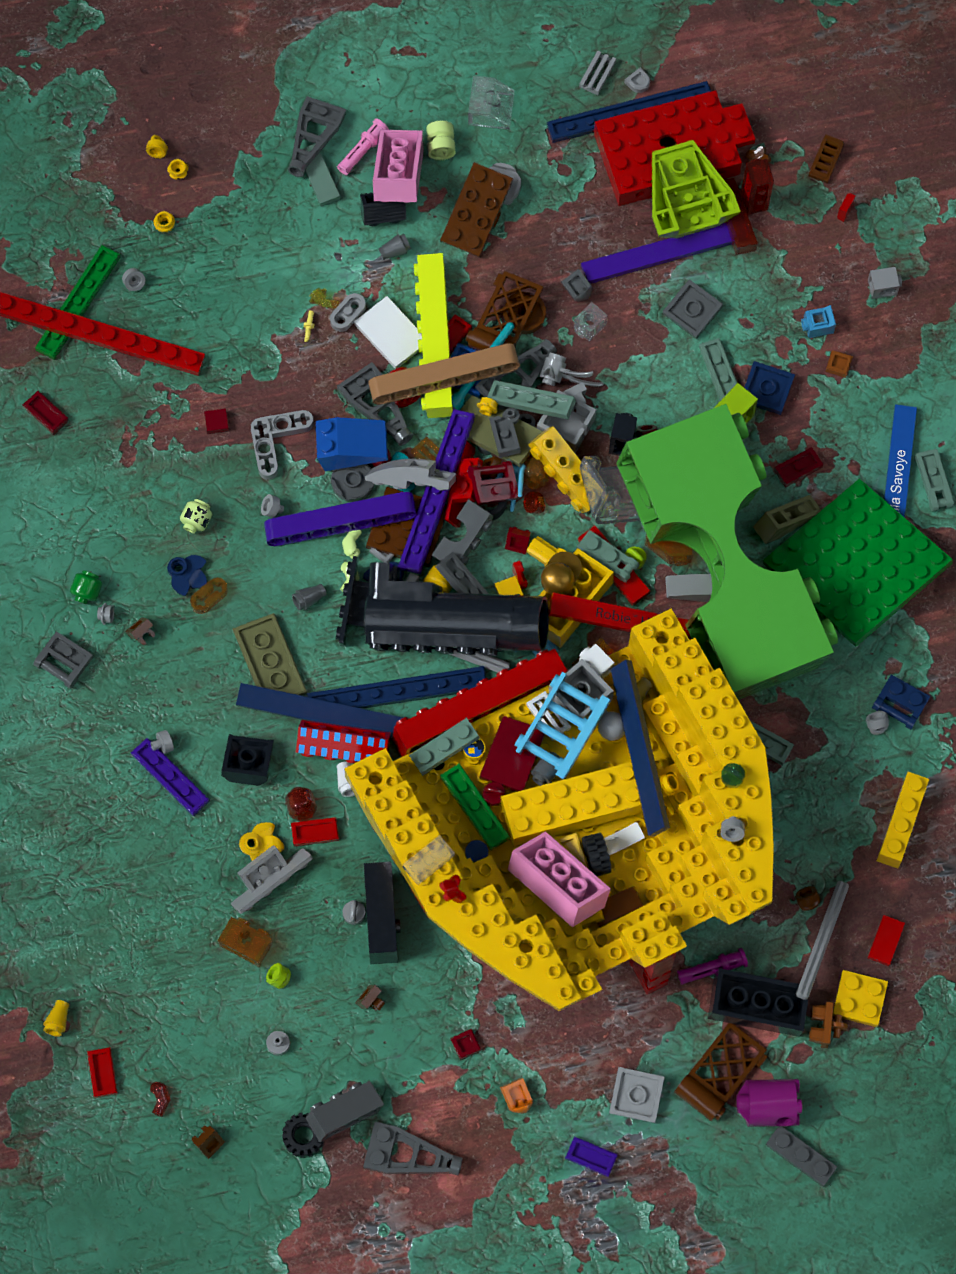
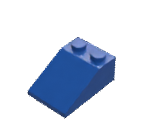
M335 417L316 421L317 459L324 471L388 460L385 420Z

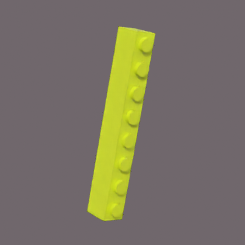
M443 253L417 255L418 263L414 264L415 277L418 276L419 282H415V293L420 297V301H416V312L421 315V320H417L418 333H422V339L418 340L419 353L423 352V359H419V366L450 358ZM452 387L425 393V397L421 398L422 411L427 412V418L451 417L453 412Z

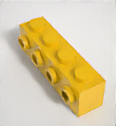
M554 426L544 430L528 444L531 448L530 453L532 456L543 463L544 471L550 477H554L558 482L557 487L559 490L569 496L572 500L571 505L578 512H588L607 496V493Z

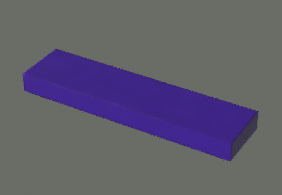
M148 738L131 752V755L193 817L210 802L159 749L153 751L151 741Z

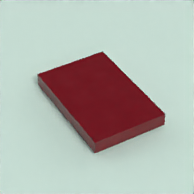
M503 715L479 779L490 783L497 782L504 788L515 792L525 789L537 756L526 749L520 755L516 752L518 747L515 746V743L521 734H526L531 725ZM536 729L529 741L541 747L546 734Z

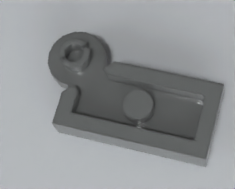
M509 408L503 412L502 417L495 416L489 418L499 458L521 453L514 424L520 420L518 410Z

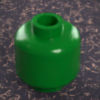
M83 570L82 573L75 575L70 592L76 596L75 601L87 605L88 601L93 602L97 600L102 582L99 580L98 575Z

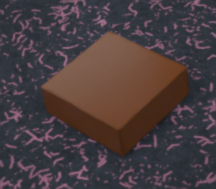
M832 350L825 372L846 378L853 356Z

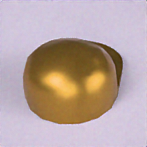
M559 552L553 555L541 574V584L544 590L549 594L553 592L559 594L568 593L575 585L581 573L582 564L580 559L571 552Z

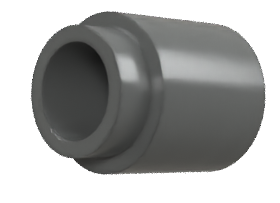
M551 751L549 752V753L553 754L554 756H556V757H558V758H561V757H560L559 755H557L556 753L551 752ZM540 759L531 771L533 781L540 786L552 783L556 778L557 770L554 769L555 766Z

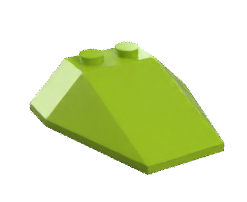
M693 140L652 152V219L659 237L679 238L719 226L740 213L734 192Z

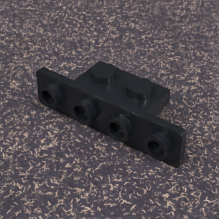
M353 556L352 562L348 561L347 575H350L349 583H345L343 589V596H346L345 605H341L339 618H343L342 626H338L336 631V640H339V645L345 647L348 625L364 628V608L369 593V582L356 581L359 563L357 556Z

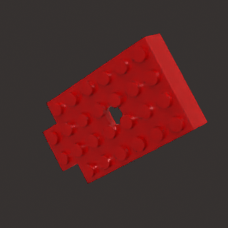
M716 90L595 121L594 136L618 206L652 198V152L665 148L660 145V140L664 137H672L676 141V145L693 140L723 179L740 175L742 162L737 148L755 143V136L743 103L722 108Z

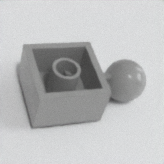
M583 659L566 672L565 682L578 690L585 692V694L594 699L596 697L600 699L604 695L611 701L613 700L614 690ZM560 689L553 699L555 703L582 719L584 717L588 719L592 713L588 705ZM605 710L598 722V731L604 739L615 741L624 736L625 731L620 713L607 712Z

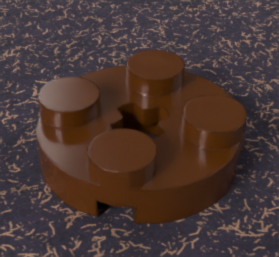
M518 292L511 295L508 300L510 305L522 301V298ZM522 292L525 300L534 297L529 292ZM541 298L538 299L522 334L534 333L544 325L546 308ZM524 305L512 309L515 318L521 317L519 314L522 309L526 311ZM510 310L503 313L504 323L513 320ZM514 324L515 327H514L512 333L515 334L516 331H517V327H516V325Z

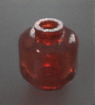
M295 787L285 797L288 814L295 820L307 821L317 811L314 794L308 788Z

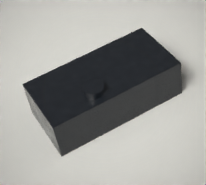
M391 861L364 863L370 964L398 963L396 933H401L400 919H395Z
M719 968L714 974L708 1019L799 1037L804 1031L808 999L803 1000L796 996L799 987L797 983Z

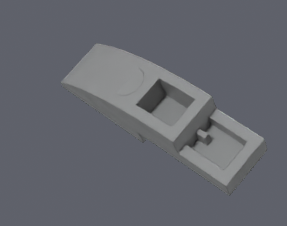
M401 459L383 463L372 468L365 476V480L371 481L375 485L385 484L400 490L407 489L412 482L418 486L428 485L435 487L437 490H449L456 482V473L437 470L436 461Z

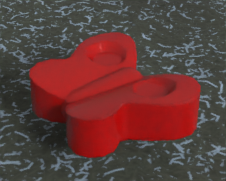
M453 875L448 880L445 879L439 884L441 890L444 891L443 898L447 902L453 900L456 903H462L467 898L466 894L458 888L461 881L458 875Z

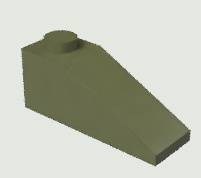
M807 495L765 512L753 528L764 543L768 544L807 523L821 509L812 496Z

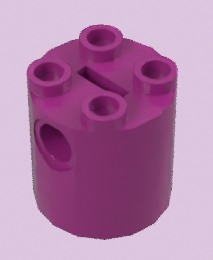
M799 1079L746 1080L737 1094V1112L746 1120L747 1127L799 1125V1114L802 1113V1101L797 1099V1093L800 1091Z

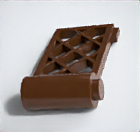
M504 271L503 274L498 273L493 284L496 288L477 327L474 330H470L467 334L466 342H468V347L477 351L490 348L500 334V331L497 330L501 329L502 331L508 322H512L516 325L517 331L514 337L508 336L503 344H513L516 348V344L544 289L543 286L507 271ZM508 278L515 281L517 288L505 292L503 285ZM527 288L535 289L534 297L525 300L522 290ZM519 292L522 301L510 305L507 296ZM505 297L508 306L496 310L494 306L495 301ZM524 305L526 308L525 315L515 318L512 309ZM510 310L513 320L501 324L498 314ZM496 316L499 325L492 328L484 325L488 318Z
M728 1023L692 1070L681 1081L674 1093L711 1122L714 1118L718 1121L726 1111L723 1106L755 1066L760 1068L768 1056L765 1055L767 1050L734 1024ZM729 1030L738 1036V1044L726 1045L725 1035ZM743 1047H753L759 1053L755 1058L745 1059ZM740 1048L741 1059L729 1060L727 1049ZM723 1049L725 1061L713 1062L711 1055L713 1050ZM742 1064L743 1074L741 1076H731L730 1065ZM726 1065L727 1077L715 1078L713 1066ZM700 1067H710L711 1078L702 1079L695 1073ZM728 1081L729 1091L725 1096L717 1091L716 1082Z

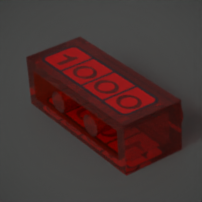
M767 158L762 160L753 159L746 163L741 195L748 215L768 211L774 179Z

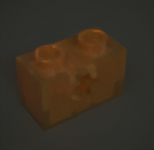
M231 917L218 939L220 947L257 967H260L273 944L272 938H270V934L261 928H258V930L253 929L248 921L240 917L238 919ZM249 936L251 943L249 941H246L245 944H243L242 938L247 939Z

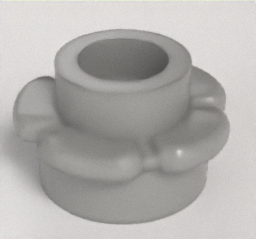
M104 603L102 607H98L97 618L101 620L103 625L113 622V605Z

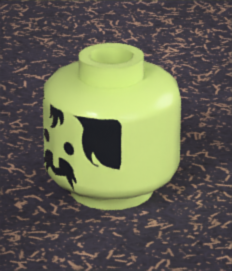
M198 499L187 502L180 516V521L184 524L183 528L194 534L196 531H204L212 517L210 506Z

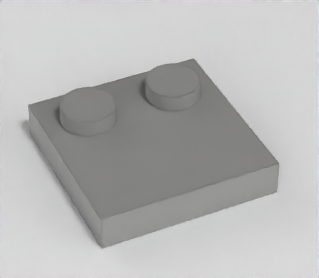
M618 1067L609 1114L655 1123L664 1076Z

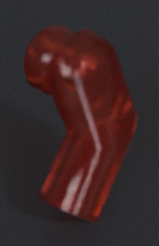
M153 1082L150 1086V1092L155 1095L157 1102L152 1113L162 1118L171 1097L167 1086L163 1082Z

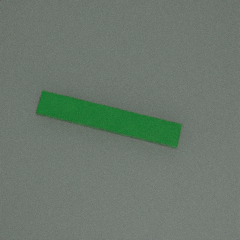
M101 245L60 310L83 317L121 258L120 254ZM46 330L35 349L37 352L55 360L69 337Z

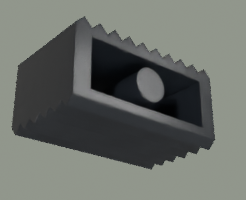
M371 192L360 195L361 217L364 226H377L380 223L388 222L396 224L406 220V203L374 201V194Z

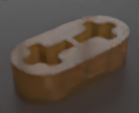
M218 577L213 578L195 592L190 599L193 611L198 614H204L220 602L228 592L225 580ZM213 586H221L222 591L220 593L219 591L212 593L214 591ZM196 600H204L205 606H196Z

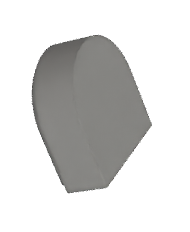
M640 67L628 76L624 83L633 92L643 93L649 88L650 78Z

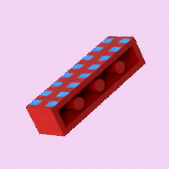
M301 720L298 727L296 753H301L305 757L317 755L323 756L327 760H336L338 758L344 759L349 763H356L385 748L389 751L391 732Z

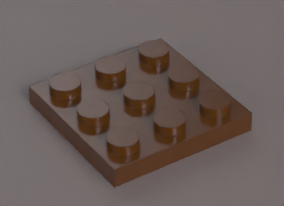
M386 487L383 496L403 491ZM413 495L417 514L422 497ZM447 504L444 505L423 566H430L432 554L436 549L445 522ZM415 517L406 521L372 527L366 548H374L388 555L390 553L394 557L401 559Z

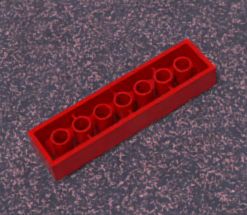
M554 648L550 651L545 649L531 660L524 659L516 664L517 667L508 670V668L503 669L496 674V677L490 680L485 678L476 684L477 686L472 689L464 688L457 692V696L448 699V697L443 698L436 703V706L430 709L425 707L419 710L416 716L410 719L405 717L397 721L394 726L392 740L401 756L403 757L421 748L465 718L472 723L550 685L556 674L560 676L562 672H568L556 649Z

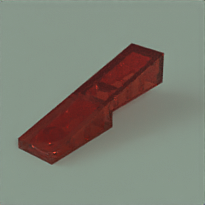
M726 179L725 182L734 192L740 209L738 215L726 221L735 255L754 252L757 250L758 242L735 179Z

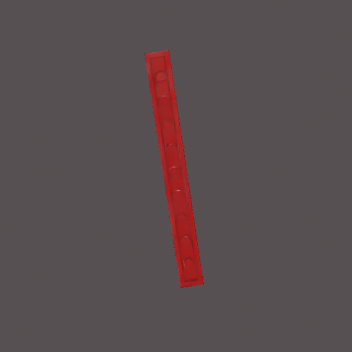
M0 292L1 317L199 376L205 359L204 353Z

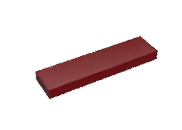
M596 526L589 529L611 544ZM586 531L584 534L578 537L579 543L588 531ZM620 563L618 568L623 569L626 565ZM634 571L631 572V577L627 582H623L613 575L614 585L632 606L650 594L648 587Z

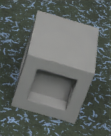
M896 267L870 271L868 284L872 299L896 296L898 294L899 287H902V278L900 274H897Z

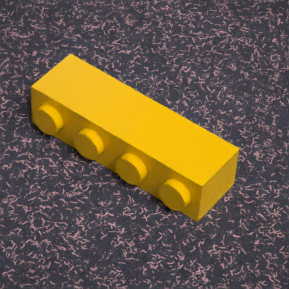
M907 772L876 861L897 869L899 868L929 782L928 778Z

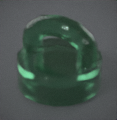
M730 763L723 767L721 780L725 786L736 788L743 783L745 772L739 764Z

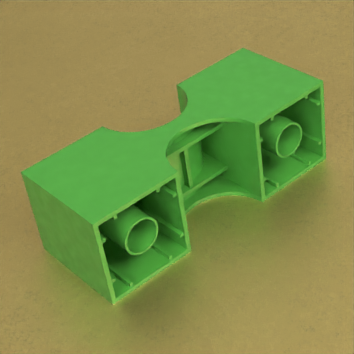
M727 404L626 442L616 464L650 544L661 541L678 542L693 549L705 561L712 579L711 597L707 604L695 611L687 622L686 627L691 639L696 638L713 670L721 669L737 699L740 700L817 669L834 653L831 646L838 644V637L832 622L828 618L820 621L813 604L820 602V596L811 577L802 580L798 569L787 572L764 569L748 559L737 542L734 527L736 513L750 504L762 486L760 481L766 479V471L759 455L756 453L749 456L742 440L748 438L749 433L740 413L731 415Z

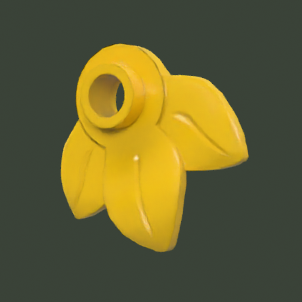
M270 822L257 824L252 832L245 833L239 840L241 851L249 855L251 861L273 845L279 852H282L285 847L279 838L272 835L275 825ZM249 839L254 841V847L248 846L247 842Z

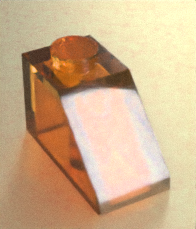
M645 535V546L668 564L685 566L691 563L693 554L690 547L672 541L650 544L647 535Z

